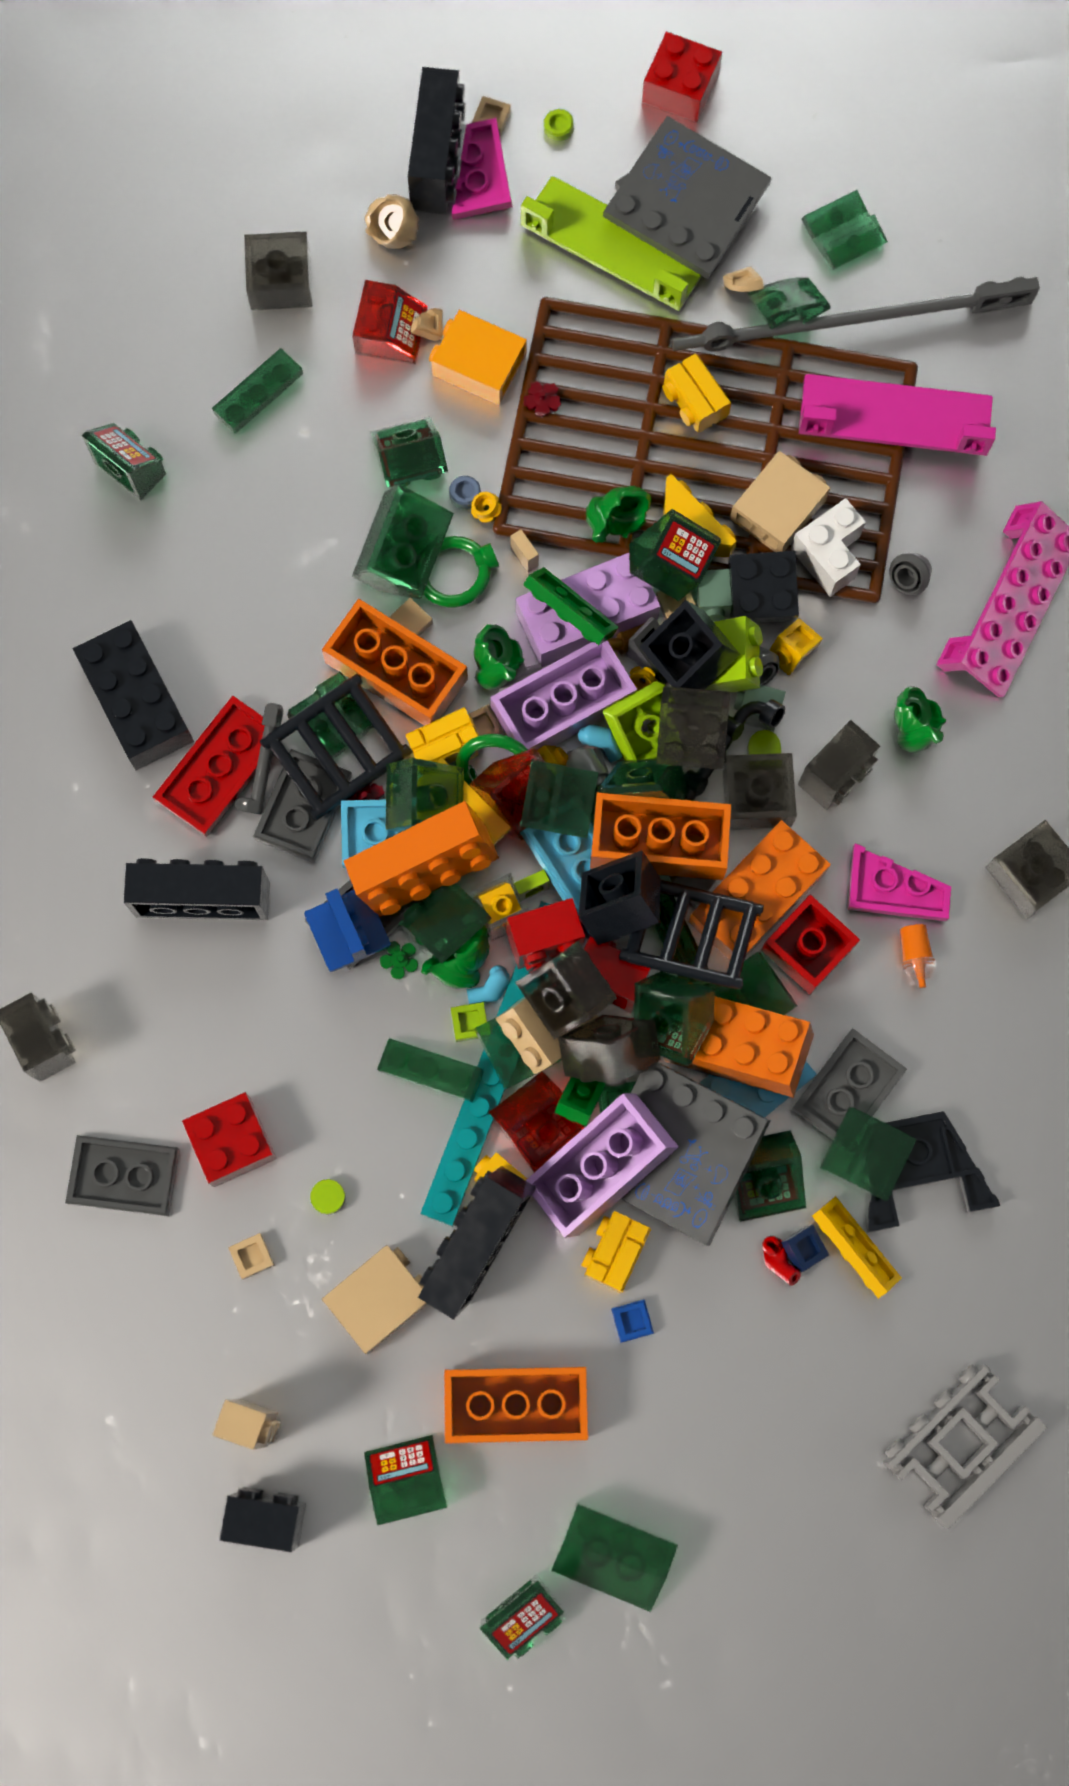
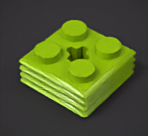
M659 681L647 685L603 710L605 719L626 764L634 770L689 741V736L667 686ZM648 719L651 722L647 724L648 730L644 731L641 727L643 722Z

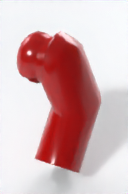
M775 1236L766 1237L762 1242V1248L767 1268L790 1286L795 1285L801 1277V1272L788 1262L787 1253L781 1244L782 1240Z

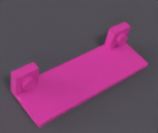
M806 374L803 385L798 434L987 456L996 436V427H990L993 397L984 394Z
M1042 501L1015 506L1003 533L1010 539L1019 538L971 636L949 638L936 664L944 672L966 670L997 697H1004L1069 567V525Z

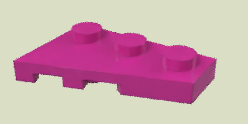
M496 118L466 124L461 153V168L459 178H457V192L451 214L453 220L513 207Z
M856 843L853 845L847 910L947 921L949 919L951 886L916 870L911 871L894 863V860L883 855L880 857L871 853L861 845Z

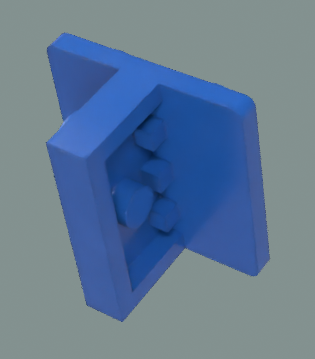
M338 889L327 892L325 895L328 902L309 909L304 913L330 972H335L391 946L379 916L356 895L355 890L344 895H340Z

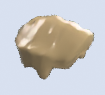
M388 194L385 198H377L369 206L365 215L366 233L378 244L386 248L402 249L403 247L411 246L412 241L417 240L418 222L420 219L415 213L412 203L407 198L397 194Z

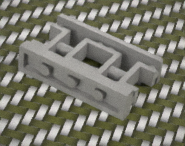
M972 1364L966 1368L958 1377L961 1383L952 1392L949 1389L945 1390L934 1401L937 1408L928 1417L925 1414L919 1416L909 1427L912 1433L904 1441L900 1438L897 1439L885 1451L888 1457L883 1461V1464L893 1472L897 1479L902 1480L913 1469L935 1492L924 1507L933 1514V1518L942 1527L950 1529L1048 1428L1038 1417H1034L1026 1406H1020L1011 1416L988 1393L1000 1379L990 1372L991 1369L986 1364H979L977 1367ZM982 1380L983 1383L974 1393L987 1407L975 1419L964 1407H958L950 1414L949 1412ZM997 1417L1009 1429H1014L1022 1421L1023 1423L990 1456L989 1454L999 1444L985 1429ZM961 1419L984 1442L963 1466L939 1443ZM933 1429L935 1432L925 1442L935 1451L938 1457L926 1469L915 1457L911 1456L901 1465L900 1462ZM948 1467L961 1479H965L973 1471V1475L940 1506L950 1494L936 1479Z

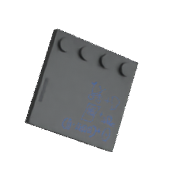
M667 116L605 208L603 217L708 279L770 185L772 177Z
M647 1058L631 1093L638 1095L679 1147L621 1199L705 1246H710L771 1120L652 1058Z

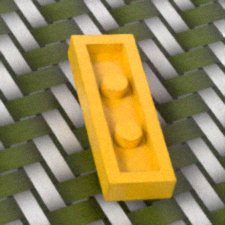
M836 1196L812 1215L822 1232L831 1239L841 1252L843 1258L851 1264L863 1279L864 1284L872 1290L878 1299L902 1279Z

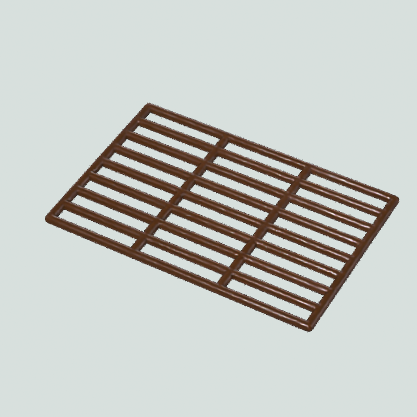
M543 297L540 300L499 494V503L502 505L500 515L494 518L492 528L494 534L510 537L517 531L522 530L528 540L532 542L615 557L635 551L639 561L674 567L656 556L657 551L632 547L633 533L628 538L620 536L618 544L610 542L596 543L588 538L506 524L509 508L586 521V508L512 495L515 479L604 495L617 487H629L520 467L518 465L521 451L633 470L630 486L640 488L643 486L646 472L663 476L672 474L675 478L747 490L755 479L648 460L650 444L762 464L761 473L777 454L779 438L891 457L888 473L795 457L801 463V466L811 473L886 486L883 502L829 492L824 505L835 506L846 498L858 511L881 515L879 531L864 528L860 538L857 539L876 544L874 560L855 557L861 564L859 571L872 573L869 589L846 585L832 595L868 603L880 601L905 446L798 434L799 428L782 425L784 409L801 412L802 399L787 397L789 381L804 384L806 374L830 376L792 369L794 353L905 373L903 385L915 386L918 372L916 362L772 336L734 343L782 351L780 366L689 350L673 351L672 347H669L672 332L698 335L702 334L709 325L552 297ZM552 310L659 329L658 343L656 345L548 326L550 312ZM548 338L655 357L652 373L542 353L544 340ZM696 353L706 367L777 379L775 394L719 385L729 400L772 407L769 423L728 415L727 418L712 425L767 435L764 451L654 432L656 416L682 420L680 407L659 403L661 387L663 388L664 372L667 360L683 362V360ZM539 366L649 385L646 401L556 385L559 388L557 396L561 399L644 413L641 429L550 413L543 418L536 417L535 410L530 411L523 405V397L529 395L528 389L531 386V382H536ZM527 422L638 441L636 456L630 457L524 438ZM645 489L652 498L651 503L664 505V492ZM696 498L699 503L704 502L707 504L714 515L731 516L732 504ZM646 519L644 525L637 531L664 535L662 533L663 522ZM811 519V520L806 524V526H807L808 524H810L811 522H813L815 519ZM749 534V537L735 535L737 540L735 548L746 550V554L774 552L751 534ZM789 545L785 551H792L790 549L791 545ZM708 560L704 570L728 569V564ZM797 577L798 590L828 595L816 580Z

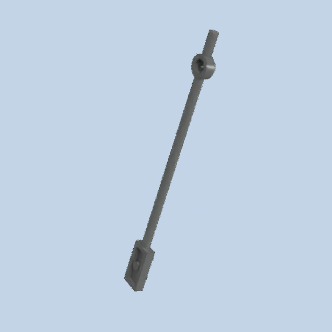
M1017 277L1008 282H985L977 286L972 294L733 329L732 326L724 322H715L710 324L702 334L672 338L671 345L673 351L704 347L708 351H721L738 341L965 307H971L972 313L1029 305L1034 301L1040 286L1037 277L1028 279Z

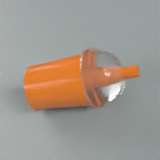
M924 924L905 926L900 929L903 953L902 968L909 978L918 980L919 988H925V979L933 974L934 966L936 965L929 942L927 927Z

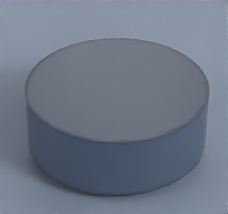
M470 476L457 477L449 487L450 500L459 509H471L473 498L478 493H481L478 481Z

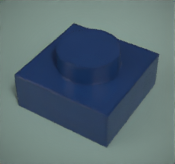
M813 1224L802 1228L781 1242L793 1266L800 1272L806 1271L829 1256Z

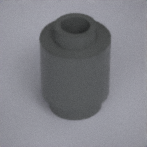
M581 747L569 754L565 768L582 793H586L589 798H594L597 793H604L610 787L609 773L593 749Z

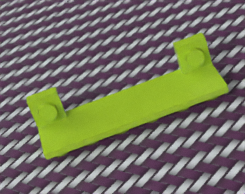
M555 176L550 177L536 200L526 196L521 204V226L680 311L702 277L604 218L603 213L607 204Z

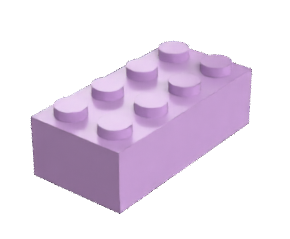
M635 551L561 580L619 627L612 638L617 637L619 632L644 624L650 617L655 618L656 621L658 620L660 604ZM531 592L516 598V614L538 663L542 667L554 663L591 643L583 637L580 630L570 622L559 618L554 609L545 602L534 598Z
M608 641L599 646L591 642L491 696L490 702L491 709L506 736L518 740L533 754L544 745L556 746L578 734L582 727L594 725L605 719L604 709L637 692V688Z
M622 1093L526 1181L537 1187L532 1196L564 1238L579 1236L679 1146L637 1094Z

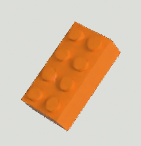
M359 598L322 648L326 664L348 678L358 674L363 682L362 687L424 726L443 716L468 680L466 665Z
M597 793L590 869L643 850L658 875L723 880L728 866L731 804Z
M463 801L344 860V864L356 895L381 917L396 913L400 910L401 906L413 900L425 899L432 891L442 886H450L457 883L462 876L472 871L486 869L490 866L491 862L499 859V856L486 825L467 802Z
M783 820L712 891L764 905L761 916L756 917L746 957L826 874L831 865ZM703 903L691 913L688 921L701 934L710 905ZM723 908L713 945L730 960L743 913Z
M680 987L673 1009L706 1020L709 1024L691 1057L659 1047L665 1062L794 1098L814 1037L809 1021Z
M586 1367L444 1370L445 1443L588 1440Z

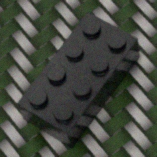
M422 67L407 176L409 199L414 211L447 214L448 202H454L455 183L453 181L454 175L458 174L459 166L457 150L461 148L462 129L460 127L461 121L465 120L466 102H464L465 84L460 83L459 70Z
M132 620L72 648L135 770L194 742Z
M141 858L137 859L136 863H126L124 904L136 918L268 920L270 881L263 867L258 866V863L245 860L238 861L237 865H224L223 861L205 860L204 864L201 865L190 864V861L184 859L170 860V864H157L156 860Z
M500 1166L494 1172L487 1171L484 1177L481 1176L470 1195L475 1197L474 1200H471L467 1207L463 1206L453 1222V1225L458 1228L449 1237H445L436 1252L440 1259H437L432 1267L429 1266L420 1279L419 1285L423 1286V1289L418 1298L454 1320L470 1304L537 1187L503 1166Z

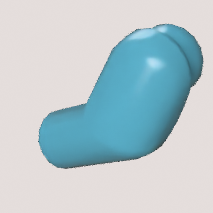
M587 725L579 730V741L588 746L603 748L609 762L622 758L621 751L609 728Z
M501 965L492 967L489 971L490 976L484 986L467 989L469 1004L487 1003L500 999L510 980V975L507 973L506 968Z

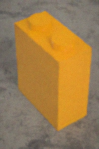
M458 310L454 320L450 318L447 321L441 344H436L431 351L429 362L432 363V374L441 380L500 405L527 354V339L462 310Z

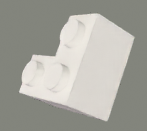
M846 498L798 531L790 548L792 551H795L797 558L829 597L856 578L861 566L847 546L860 538L866 521Z

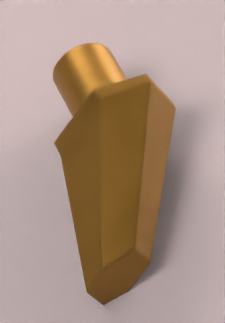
M644 624L619 632L617 638L608 639L607 641L613 651H619L620 655L623 656L628 651L629 639Z

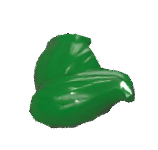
M629 486L617 487L610 490L605 496L592 498L585 513L587 524L593 530L592 540L596 543H602L606 541V537L609 534L628 538L630 534L639 530L644 525L646 513L651 506L652 498L650 494L640 487Z
M493 623L487 624L477 634L473 656L478 668L474 678L477 684L487 690L501 688L508 681L515 679V676H517L516 670L524 663L525 659L523 658L522 648L518 641L509 637L503 627Z
M914 686L906 687L897 697V704L894 710L895 723L899 729L897 743L901 749L916 753L928 749L933 742L938 744L943 741L944 735L940 730L947 719L943 718L938 703L927 699L925 693L920 688Z
M480 922L468 923L459 930L453 939H444V946L439 957L424 961L421 973L423 975L430 973L444 985L455 989L477 986L481 977L480 968L486 961L490 950L489 933L486 926Z

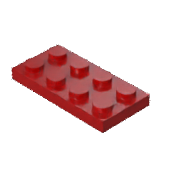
M232 695L153 795V799L207 837L255 776L261 747L260 740L264 731V725H262L263 716Z

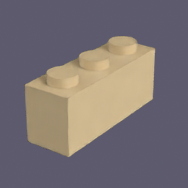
M225 1399L212 1435L252 1450L267 1447L268 1443L275 1442L281 1422L276 1419L279 1412L242 1399Z

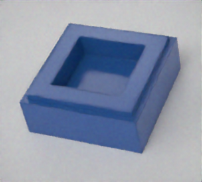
M645 1299L611 1309L620 1343L654 1334Z

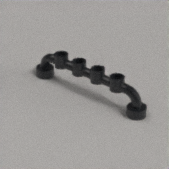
M774 699L769 700L767 703L751 701L743 705L735 713L734 717L728 714L724 715L717 725V731L722 735L716 744L707 742L699 752V759L704 761L699 770L695 772L690 769L682 777L681 786L686 790L679 800L694 801L697 796H700L705 791L712 772L715 768L722 765L726 758V751L732 742L741 736L744 724L751 715L760 714L759 722L773 729L782 720L785 714V706Z

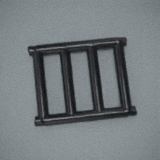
M358 674L342 682L260 740L262 747L266 750L270 748L312 807L310 812L316 821L340 806L341 801L348 800L412 754L411 748L407 744L402 745L362 689L360 685L363 682ZM348 694H351L392 752L378 763H375L334 705ZM322 712L325 713L365 770V772L351 782L346 778L308 724L309 721ZM296 730L339 789L324 801L281 742Z
M661 880L660 893L677 897L660 956L640 952L646 929L631 933L627 948H622L619 953V960L741 990L743 988V978L740 975L756 917L761 916L764 905ZM690 900L710 905L693 965L673 960ZM723 908L743 913L727 973L707 968Z

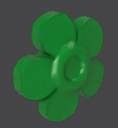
M391 941V946L386 949L390 955H383L380 958V965L384 969L392 967L391 976L394 979H401L405 975V970L414 972L417 969L418 961L414 958H408L415 954L416 949L411 943H406L400 951V944L397 941Z

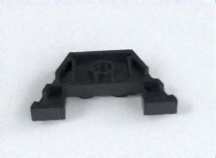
M944 1111L876 1125L866 1225L867 1233L900 1226L892 1194L893 1190L959 1178L967 1213L1000 1206L999 1200L989 1189L984 1180L985 1177L980 1169L975 1166L966 1151V1146Z

